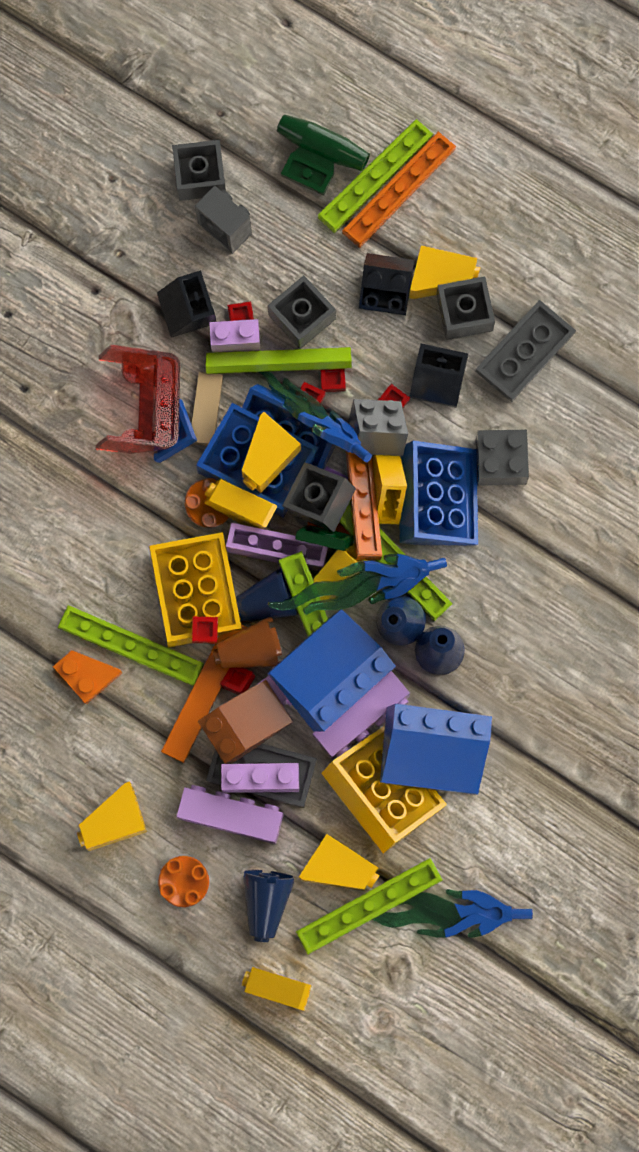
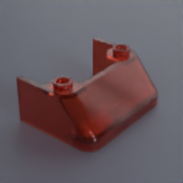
M118 345L108 346L99 355L98 360L122 363L121 372L123 378L129 383L140 385L138 430L128 429L121 436L107 435L96 444L95 450L135 454L171 448L177 443L179 437V359L174 354Z

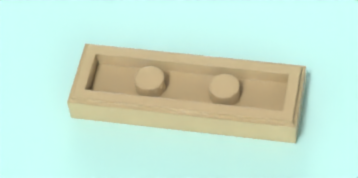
M199 372L191 424L197 441L193 444L207 446L216 431L223 384L222 374Z

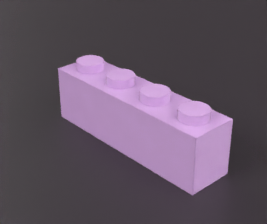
M231 523L226 544L228 553L279 563V559L302 551L309 570L318 572L326 564L329 547L296 540V536L236 523Z
M390 671L324 732H314L313 737L333 760L335 757H339L350 749L349 746L355 741L360 743L370 735L368 730L374 725H377V727L383 725L386 719V707L395 703L407 705L409 703L407 698L410 696V692L395 674Z
M191 785V789L184 787L177 813L179 820L272 844L277 843L284 816L282 812H279V807L265 804L264 808L255 806V801L242 797L240 801L230 799V794L219 791L212 795L205 793L206 788Z

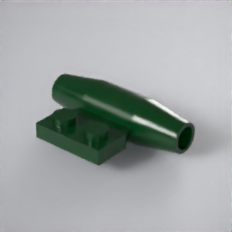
M284 114L277 126L279 134L299 147L290 154L281 172V176L318 194L325 195L334 177V164L363 171L368 163L370 153L348 138L312 121Z

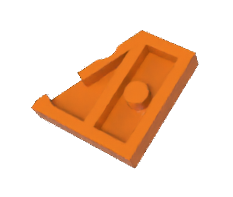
M72 650L53 666L86 705L122 674L121 670Z

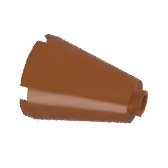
M272 617L265 618L217 643V649L212 650L216 665L221 664L222 668L275 667L280 662L277 656L282 655L276 628H270L269 622H273Z

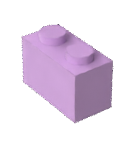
M258 319L210 322L212 353L261 351Z

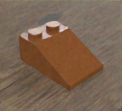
M267 680L229 700L198 721L225 764H233L294 722Z

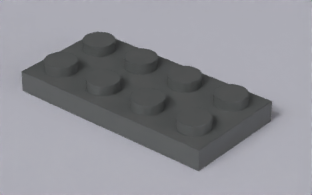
M539 300L480 363L475 372L510 402H513L573 337L576 330Z
M261 744L233 764L298 763L299 792H262L250 794L304 808L317 758ZM216 749L206 781L221 786V764L225 763Z

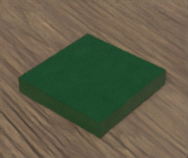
M306 525L297 531L295 539L344 551L353 545L354 536Z

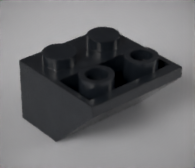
M367 253L363 268L358 309L406 316L414 260Z
M201 270L177 277L157 292L171 338L208 327L210 322H217Z
M421 343L409 397L457 408L468 353Z

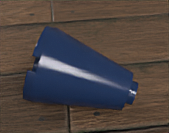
M281 568L236 596L241 623L260 621L268 617L275 619L299 615Z
M399 596L385 601L379 608L376 617L377 629L382 638L397 646L409 645L417 641L424 631L426 622L425 613L421 605L414 599L406 596ZM397 616L398 622L394 624V618Z
M433 626L426 629L417 639L415 645L416 660L421 668L434 675H445L456 670L463 661L465 654L464 643L460 635L446 626Z
M245 870L243 880L249 935L254 936V941L269 942V938H275L294 885V878L292 875L277 871L262 873L263 870Z

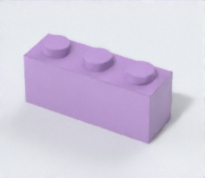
M221 764V790L223 793L299 792V764Z

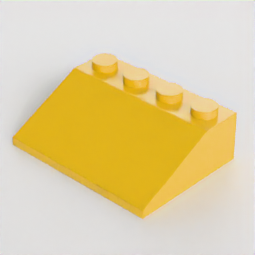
M223 532L149 546L168 648L192 643L193 616L218 617V636L242 629Z
M385 725L333 760L321 773L383 854L447 805L435 789L380 783Z

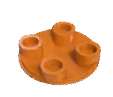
M213 478L197 481L189 488L185 496V509L189 518L197 525L206 528L217 527L229 518L204 503L207 498L204 495L206 489L211 482L214 484L216 482Z
M178 856L170 859L163 866L159 874L158 885L160 893L166 901L177 907H190L197 904L204 898L209 888V875L205 866L199 860L190 856Z

